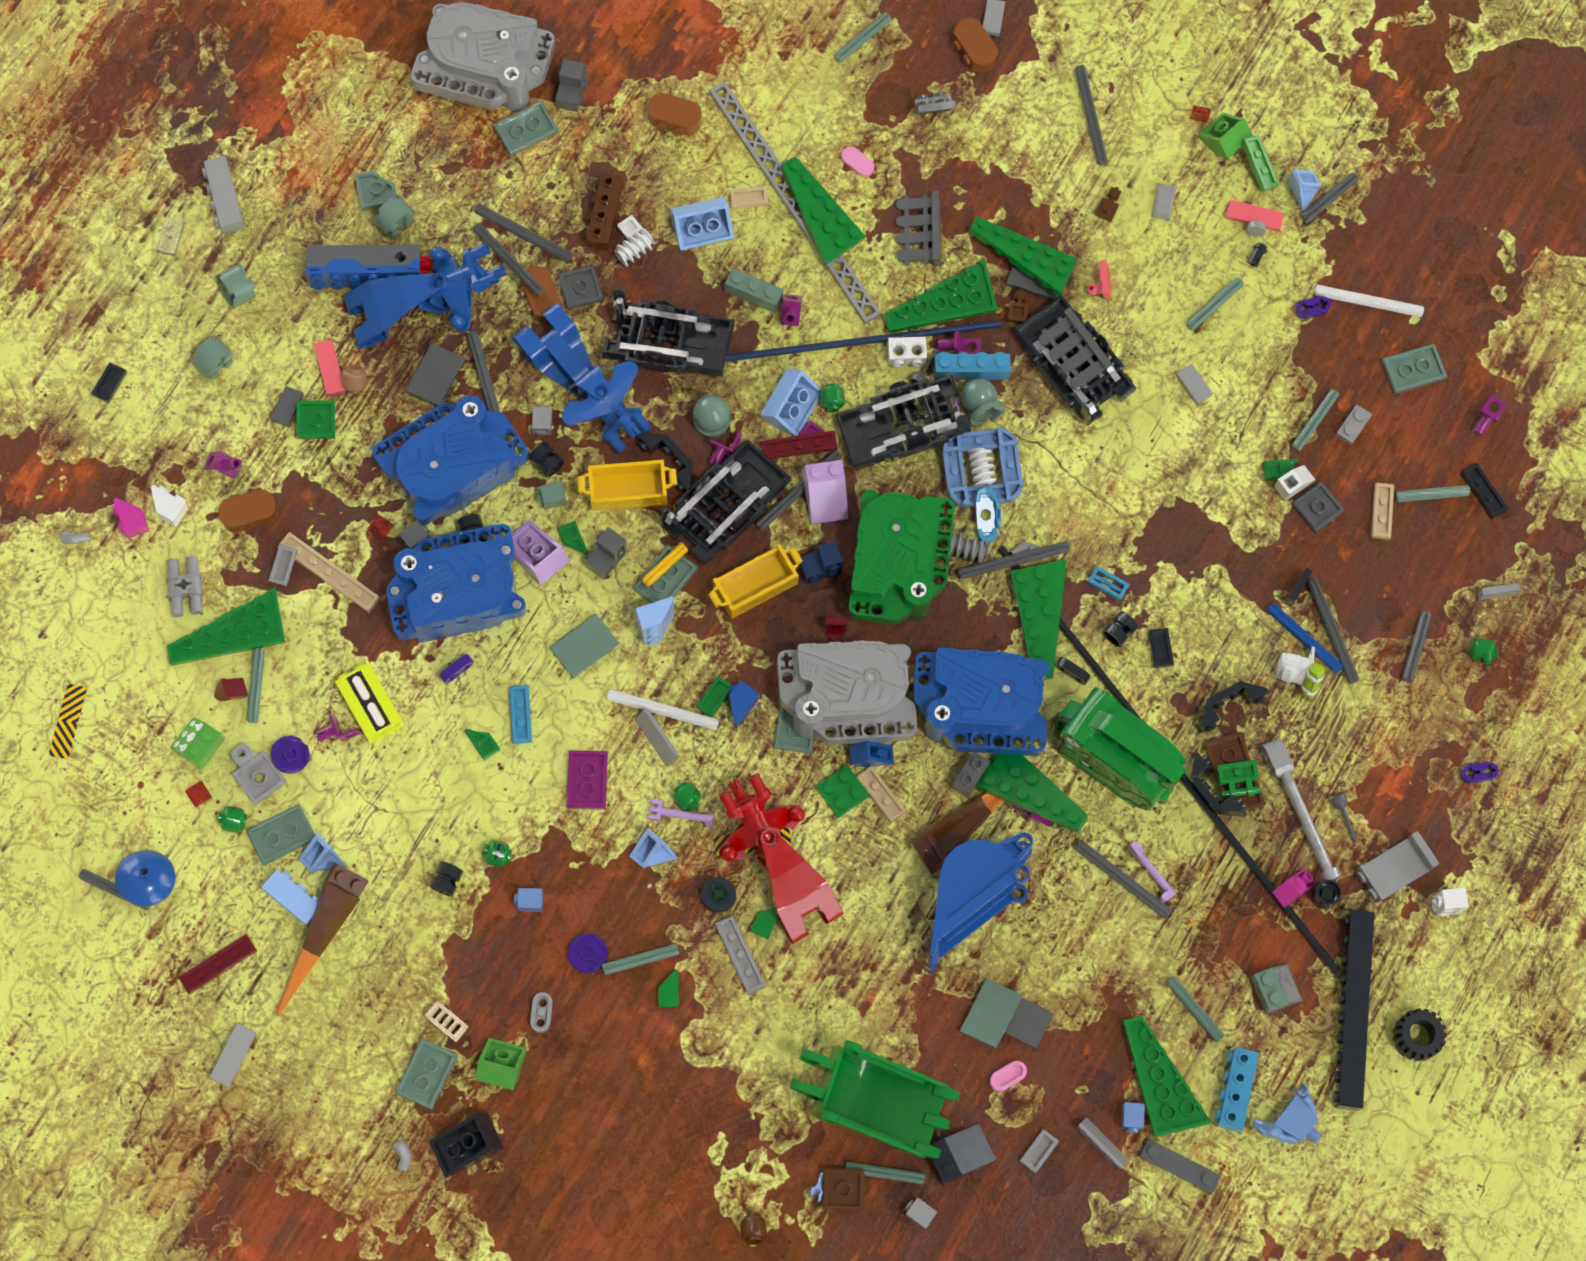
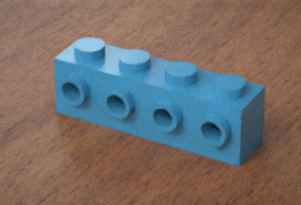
M941 352L935 354L934 380L953 375L954 380H974L976 378L1009 380L1011 372L1010 354H1005L1004 352H996L995 354H987L985 352L949 354Z
M1235 1047L1232 1052L1229 1051L1227 1063H1230L1228 1071L1225 1070L1223 1076L1225 1088L1220 1091L1219 1095L1221 1107L1220 1110H1216L1214 1121H1217L1216 1127L1238 1133L1243 1131L1259 1056L1258 1052Z

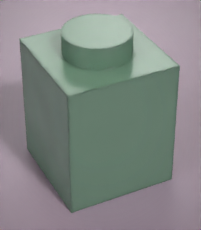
M562 481L539 486L540 493H537L539 504H543L545 510L567 505Z

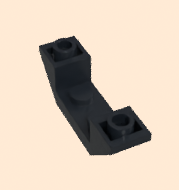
M640 433L638 435V445L644 452L647 451L651 455L663 446L662 450L667 456L671 455L674 458L675 465L680 470L683 469L677 474V485L675 486L681 493L683 491L686 493L691 488L692 461L668 435Z
M1239 681L1207 699L1200 721V733L1205 730L1210 732L1217 727L1216 724L1220 718L1215 710L1224 706V702L1228 699L1233 701L1240 697L1242 693L1249 705L1254 702L1257 705L1266 699L1265 696L1268 693V689Z
M1198 752L1195 753L1191 781L1218 815L1246 817L1248 814L1244 809L1247 806L1240 798L1236 800L1232 795L1222 803V800L1216 793L1214 795L1210 793L1209 789L1211 787L1204 778L1213 772L1210 768L1212 763L1206 755L1201 756Z

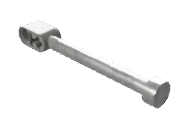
M1279 738L1261 745L1262 753L1275 779H1281L1323 871L1320 874L1322 881H1334L1340 878L1342 875L1339 868L1333 867L1291 775L1294 772V765L1283 741Z

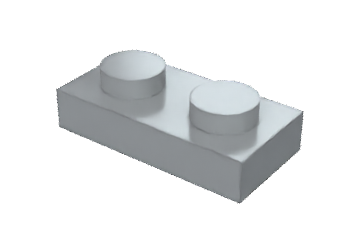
M1356 404L1336 433V436L1352 445L1372 414Z

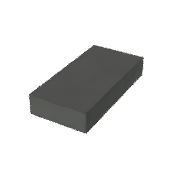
M286 386L270 418L271 421L289 428L297 411V401L302 400L304 393Z

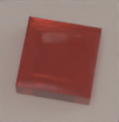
M1193 105L1189 119L1207 123L1211 109Z
M378 514L367 528V531L384 541L393 529L394 524Z
M202 780L185 790L195 808L213 798Z

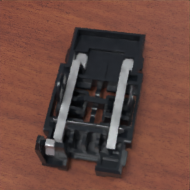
M615 289L613 291V307L615 306L611 322L612 324L620 325L617 340H611L608 336L606 337L602 358L622 359L624 362L631 361L637 367L653 371L677 373L678 369H680L682 374L690 371L723 377L735 326L734 319L714 317L713 315L706 314L701 315L697 309L678 307L666 300H658L656 303L639 301L637 305L626 302L625 292ZM652 325L653 334L645 335V331L650 332ZM653 338L657 340V345L645 342L643 339ZM664 341H672L678 344V347L674 346V349H672L671 347L663 346Z
M1063 295L1013 329V333L1025 346L1027 352L1031 357H1034V365L1037 364L1038 370L1065 403L1067 402L1069 409L1074 408L1081 420H1084L1087 426L1103 416L1099 406L1115 395L1122 402L1137 389L1128 374L1123 372L1125 366L1110 349L1104 336L1098 334L1089 321L1084 323L1083 318L1071 307ZM1069 307L1092 338H1095V342L1109 359V355L1112 357L1110 362L1115 368L1110 374L1107 370L1103 371L1104 376L1101 378L1096 376L1087 383L1088 387L1086 389L1083 387L1077 390L1073 389L1070 382L1075 376L1072 372L1066 375L1060 368V363L1063 361L1062 358L1057 361L1050 358L1049 352L1053 349L1051 343L1048 346H1042L1039 343V337L1043 334L1041 330L1044 328L1049 330L1058 323L1057 319L1060 316L1064 319L1066 317L1064 311ZM1075 327L1070 329L1073 333L1077 331ZM1065 332L1055 342L1058 345L1068 338L1069 335ZM1085 341L1081 343L1082 346L1087 345ZM1070 352L1067 353V356L1070 358L1074 356ZM1096 355L1092 357L1094 362L1099 360ZM1086 361L1077 369H1080V371L1082 372L1086 368H1088L1090 364L1088 361Z
M953 375L944 376L932 382L924 379L910 385L905 381L893 383L889 388V392L870 398L871 403H865L835 415L854 471L874 465L873 463L877 464L886 461V459H890L893 462L894 457L897 456L899 459L940 446L942 445L941 441L946 440V443L950 442L949 439L953 438L952 436L956 437L965 434V432L972 431L965 412L960 413L957 406H952L950 399L959 396ZM915 398H917L921 411H927L926 415H921L919 413ZM890 406L893 407L895 416H896L897 421H898L897 424L894 425V426L891 425V422H893V421H895V420H894V417H893V414H892V411H891ZM929 418L930 420L925 422L926 426H924L922 420L920 425L914 426L913 424L918 419ZM909 424L910 428L901 432L902 435L899 434V431L894 433L893 430L897 429L900 425ZM927 432H929L932 442L929 441ZM902 441L905 442V445H906V448H907L906 451H905V449H904V446H903Z
M747 439L732 454L725 458L722 464L717 462L675 502L674 510L670 512L668 507H664L659 513L661 527L674 540L683 534L696 546L690 549L691 555L705 566L720 550L725 551L727 549L726 545H731L762 515V510L766 511L768 509L767 503H770L792 479ZM715 485H717L726 494L731 492L733 495L728 497L723 503L722 501L724 500V494ZM735 497H737L738 500L736 501V503L739 505V507L734 505L731 509H729L727 504L730 501H732ZM715 507H718V508L710 515L709 518L706 516V514H709ZM720 511L725 514L719 519V523L717 521L712 522Z

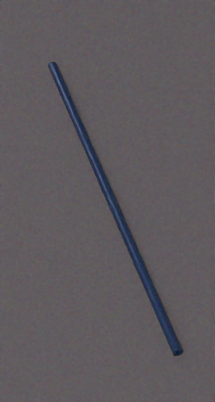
M996 320L728 354L726 362L888 342V338L928 337L952 334L955 331L960 333L1000 328L1001 321Z

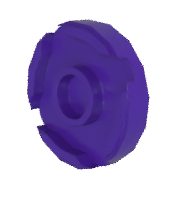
M283 736L273 744L270 757L276 769L283 773L294 774L306 767L309 762L310 752L308 746L300 738Z
M594 934L579 935L574 938L568 949L571 965L582 973H594L601 969L608 955L604 941Z

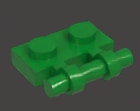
M1256 760L1217 765L1216 769L1220 786L1228 785V790L1221 791L1222 799L1229 798L1232 795L1236 799L1237 796L1247 795V797H1251L1254 794L1261 793L1260 786L1252 785V781L1259 780ZM1245 782V788H1235L1236 783Z

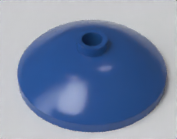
M151 850L137 851L127 856L118 866L115 875V883L119 894L127 902L137 906H152L162 902L170 895L176 881L175 869L171 861L163 854ZM142 871L148 872L146 875L141 874Z

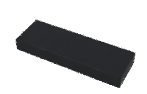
M1478 463L1461 471V476L1469 485L1491 520L1509 509Z

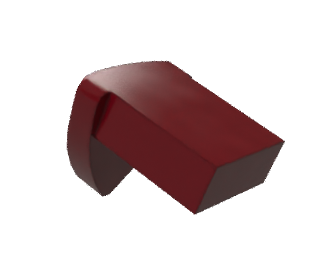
M826 617V623H824L826 634L832 642H839L845 635L848 626L845 623V617Z
M221 678L216 686L214 697L219 701H230L246 698L248 693L243 678Z

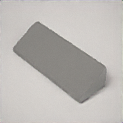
M645 708L636 718V722L665 766H669L678 760V753L649 709Z
M236 1023L209 1078L230 1088L257 1033Z
M1085 1118L1077 1126V1130L1117 1170L1120 1171L1129 1162L1128 1158L1088 1118Z

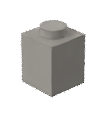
M547 405L533 407V435H552V407Z
M919 1198L915 1202L911 1199L905 1208L907 1211L905 1216L923 1230L927 1228L937 1211Z

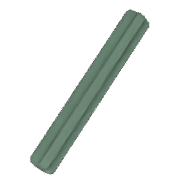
M886 12L880 15L834 55L835 60L838 63H842L891 21L890 15Z
M1238 277L1235 278L1187 321V327L1191 330L1196 329L1243 286V281Z
M1331 389L1292 444L1294 449L1301 451L1338 398L1339 393Z
M1469 485L1398 491L1395 497L1397 502L1462 497L1470 494Z
M255 648L253 654L247 721L249 723H257L259 717L265 650L262 648Z
M677 944L608 962L602 965L605 975L676 956L679 954Z
M1176 976L1171 977L1167 981V985L1214 1041L1219 1042L1224 1037V1033Z
M855 1162L846 1163V1168H864V1176L923 1184L925 1180V1174L922 1172Z

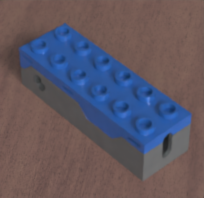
M420 245L307 246L306 275L310 287L316 290L324 288L340 290L350 287L354 289L368 280L427 274L431 270V259L429 256H422Z

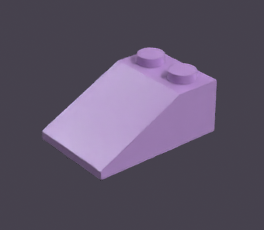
M842 460L805 465L801 470L811 525L848 520L846 482Z
M528 520L512 533L516 554L515 560L540 585L569 562L564 548L532 521Z

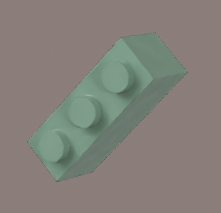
M732 268L725 282L726 293L773 313H776L783 299V289Z

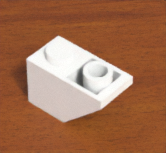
M1303 465L1292 469L1279 478L1274 488L1287 501L1313 483L1315 478Z
M152 485L151 491L159 518L177 527L188 510L185 503L186 500L179 495L174 497L169 494V490L163 486L158 488Z

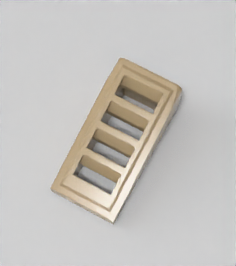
M438 1001L425 1014L427 1020L455 1042L469 1028V1026ZM439 1009L442 1010L440 1014L434 1019V1014ZM447 1014L448 1017L440 1024L439 1021ZM453 1019V1024L447 1030L445 1027ZM459 1024L461 1027L453 1035L451 1032Z

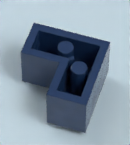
M836 540L819 545L817 552L801 556L803 562L799 566L805 584L809 582L815 584L820 582L822 578H835L839 576V573H842L843 560Z

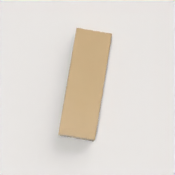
M1374 484L1371 538L1391 539L1394 498L1393 484Z
M872 765L856 776L890 824L907 812Z

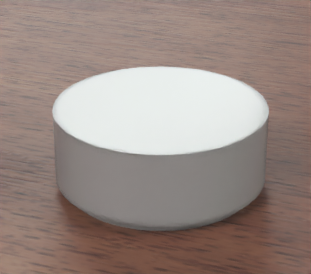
M1251 221L1248 223L1247 232L1252 236H1262L1266 232V225L1261 221Z

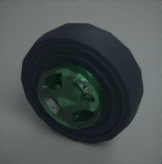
M716 877L710 879L702 889L701 898L703 904L708 910L722 913L728 911L736 901L734 885L725 878Z

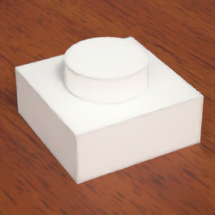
M633 215L617 224V228L627 241L630 236L634 237V234L636 232L640 233V229H642Z

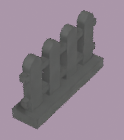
M932 191V197H928L927 194H923V198L909 199V195L904 196V199H899L896 202L897 210L904 211V216H899L896 219L897 226L904 228V233L898 234L896 240L899 245H905V250L897 252V260L902 263L905 262V266L910 265V262L924 261V264H929V261H933L934 266H942L941 197L939 191ZM923 210V215H909V211ZM923 227V232L909 231V228ZM923 244V249L910 250V245Z
M1069 307L1064 311L1066 314L1064 319L1060 316L1057 319L1058 323L1049 330L1045 328L1041 330L1043 334L1039 337V343L1042 346H1048L1051 343L1053 349L1050 350L1049 356L1054 361L1062 358L1064 363L1061 364L1060 368L1066 375L1071 372L1075 377L1070 382L1073 389L1077 390L1081 387L1086 389L1088 387L1087 383L1096 376L1101 378L1104 376L1103 371L1107 370L1110 374L1115 368ZM1072 327L1076 328L1077 331L1075 333L1070 330ZM1066 332L1069 337L1057 345L1055 340ZM1083 341L1087 343L1085 348L1081 345ZM1075 347H1078L1080 351L1069 359L1065 356ZM1095 355L1099 359L1096 362H1094L1092 359V357ZM1088 361L1090 366L1081 373H1078L1076 369Z

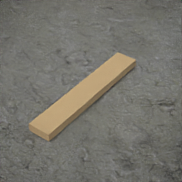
M288 532L280 542L281 545L298 549L295 557L296 562L367 613L379 601L380 596L292 533Z

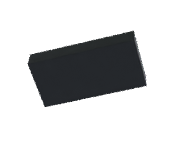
M109 362L91 395L109 404L127 371Z
M1305 568L1285 604L1290 607L1294 604L1312 573L1311 569Z
M1168 628L1149 630L1154 668L1174 666Z

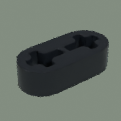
M1060 657L1055 664L1058 670L1082 685H1086L1091 678L1087 671L1065 657Z

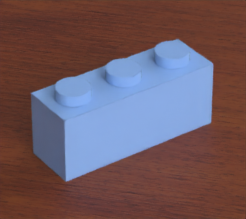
M277 869L261 888L309 928L318 898L314 895L310 897L306 894L308 890L300 883L294 884L291 881L293 879L291 875L286 871L281 873Z

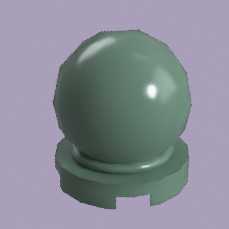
M976 378L967 382L961 393L962 405L967 412L971 413L969 420L972 426L975 427L982 426V422L988 419L991 422L998 419L1005 413L1004 409H1006L1003 402L997 401L998 395L995 386L982 378Z
M714 394L705 395L698 400L693 410L694 428L698 434L714 439L721 437L727 432L731 421V412L727 402L722 397Z

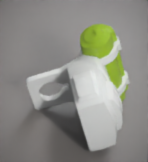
M1312 646L1308 658L1290 653H1282L1276 669V678L1288 683H1297L1301 685V693L1309 699L1315 697L1325 673V668L1321 664L1314 663L1315 647Z

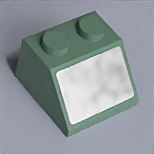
M1288 964L1267 969L1251 977L1266 1015L1303 1001Z

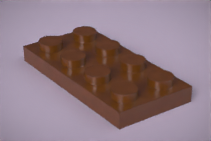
M1242 732L1204 742L1208 759L1212 763L1211 768L1220 795L1221 791L1228 790V785L1220 786L1216 769L1217 765L1251 761ZM1258 780L1252 781V785L1259 786ZM1245 782L1236 783L1235 788H1245ZM1262 792L1251 797L1244 795L1237 796L1236 800L1240 798L1247 806L1244 809L1245 811L1266 805Z

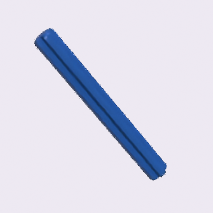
M1273 603L1267 609L1268 613L1310 651L1312 646L1315 647L1314 654L1334 673H1338L1343 668V664L1278 605Z

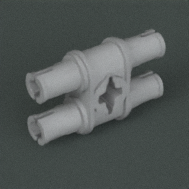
M196 556L186 558V575H180L178 559L167 560L168 577L166 582L168 583L169 592L167 597L171 601L173 617L184 616L182 600L185 598H190L191 613L193 615L203 613L201 597H203L204 591H202V575L199 573L198 558Z

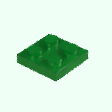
M335 400L297 401V439H335Z
M848 765L816 786L817 791L838 819L870 797Z

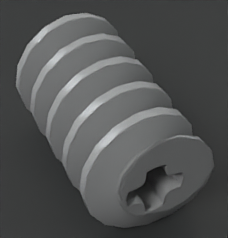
M954 531L950 554L956 550V556L959 557L963 552L964 559L971 555V561H974L978 557V563L980 564L983 560H986L991 542L984 546L983 539L978 544L977 537L970 541V535L963 539L961 532L956 537Z

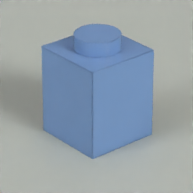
M518 888V894L514 895V905L517 906L518 911L542 912L543 890Z
M1126 1102L1122 1104L1121 1129H1126L1127 1133H1138V1130L1144 1128L1145 1104Z

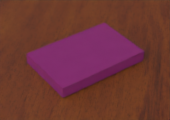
M569 750L567 809L606 810L608 751Z

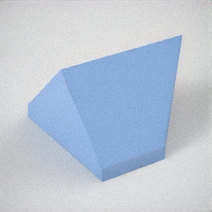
M1295 169L1288 180V184L1302 212H1304L1321 185L1314 171Z
M649 828L645 831L629 856L643 868L679 859L668 845Z
M319 833L315 835L299 857V860L311 873L330 870L334 862L347 868Z

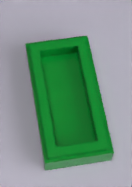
M717 676L696 706V709L713 718L728 697L733 685Z

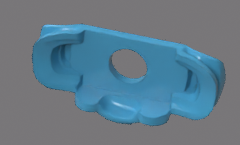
M987 487L978 488L975 498L977 532L979 541L983 539L984 543L996 540L998 537V528H1000L1003 513L999 506V500H996L994 490ZM984 509L989 510L991 513V517L986 521L980 516L981 511Z

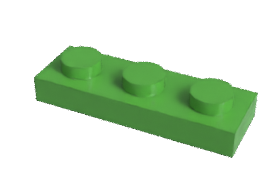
M1256 135L1241 141L1261 192L1279 186L1260 136Z

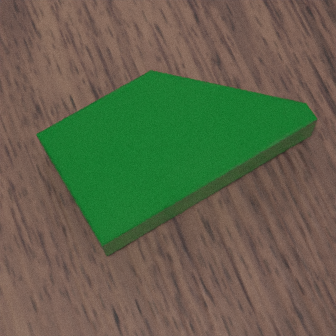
M1298 458L1263 461L1265 481H1275L1284 476L1297 464Z
M575 521L558 527L565 547L585 555L588 554Z
M471 729L464 730L484 761L500 751L499 746L490 733L473 731Z
M776 907L758 913L750 932L768 940L778 920Z
M675 970L658 987L659 1008H679L678 970Z

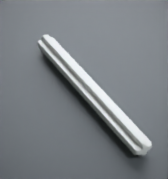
M1316 285L1314 291L1316 296H1324L1335 300L1422 317L1424 307L1420 305L1322 285Z
M612 689L607 694V700L641 710L648 708L652 713L716 730L719 724V720Z

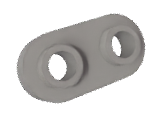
M544 992L536 994L532 1001L530 1024L537 1033L546 1032L551 1025L553 1001L551 996ZM542 1000L547 1002L544 1007L539 1005V1002ZM539 1020H543L545 1022L544 1025L541 1027L537 1025V1022Z

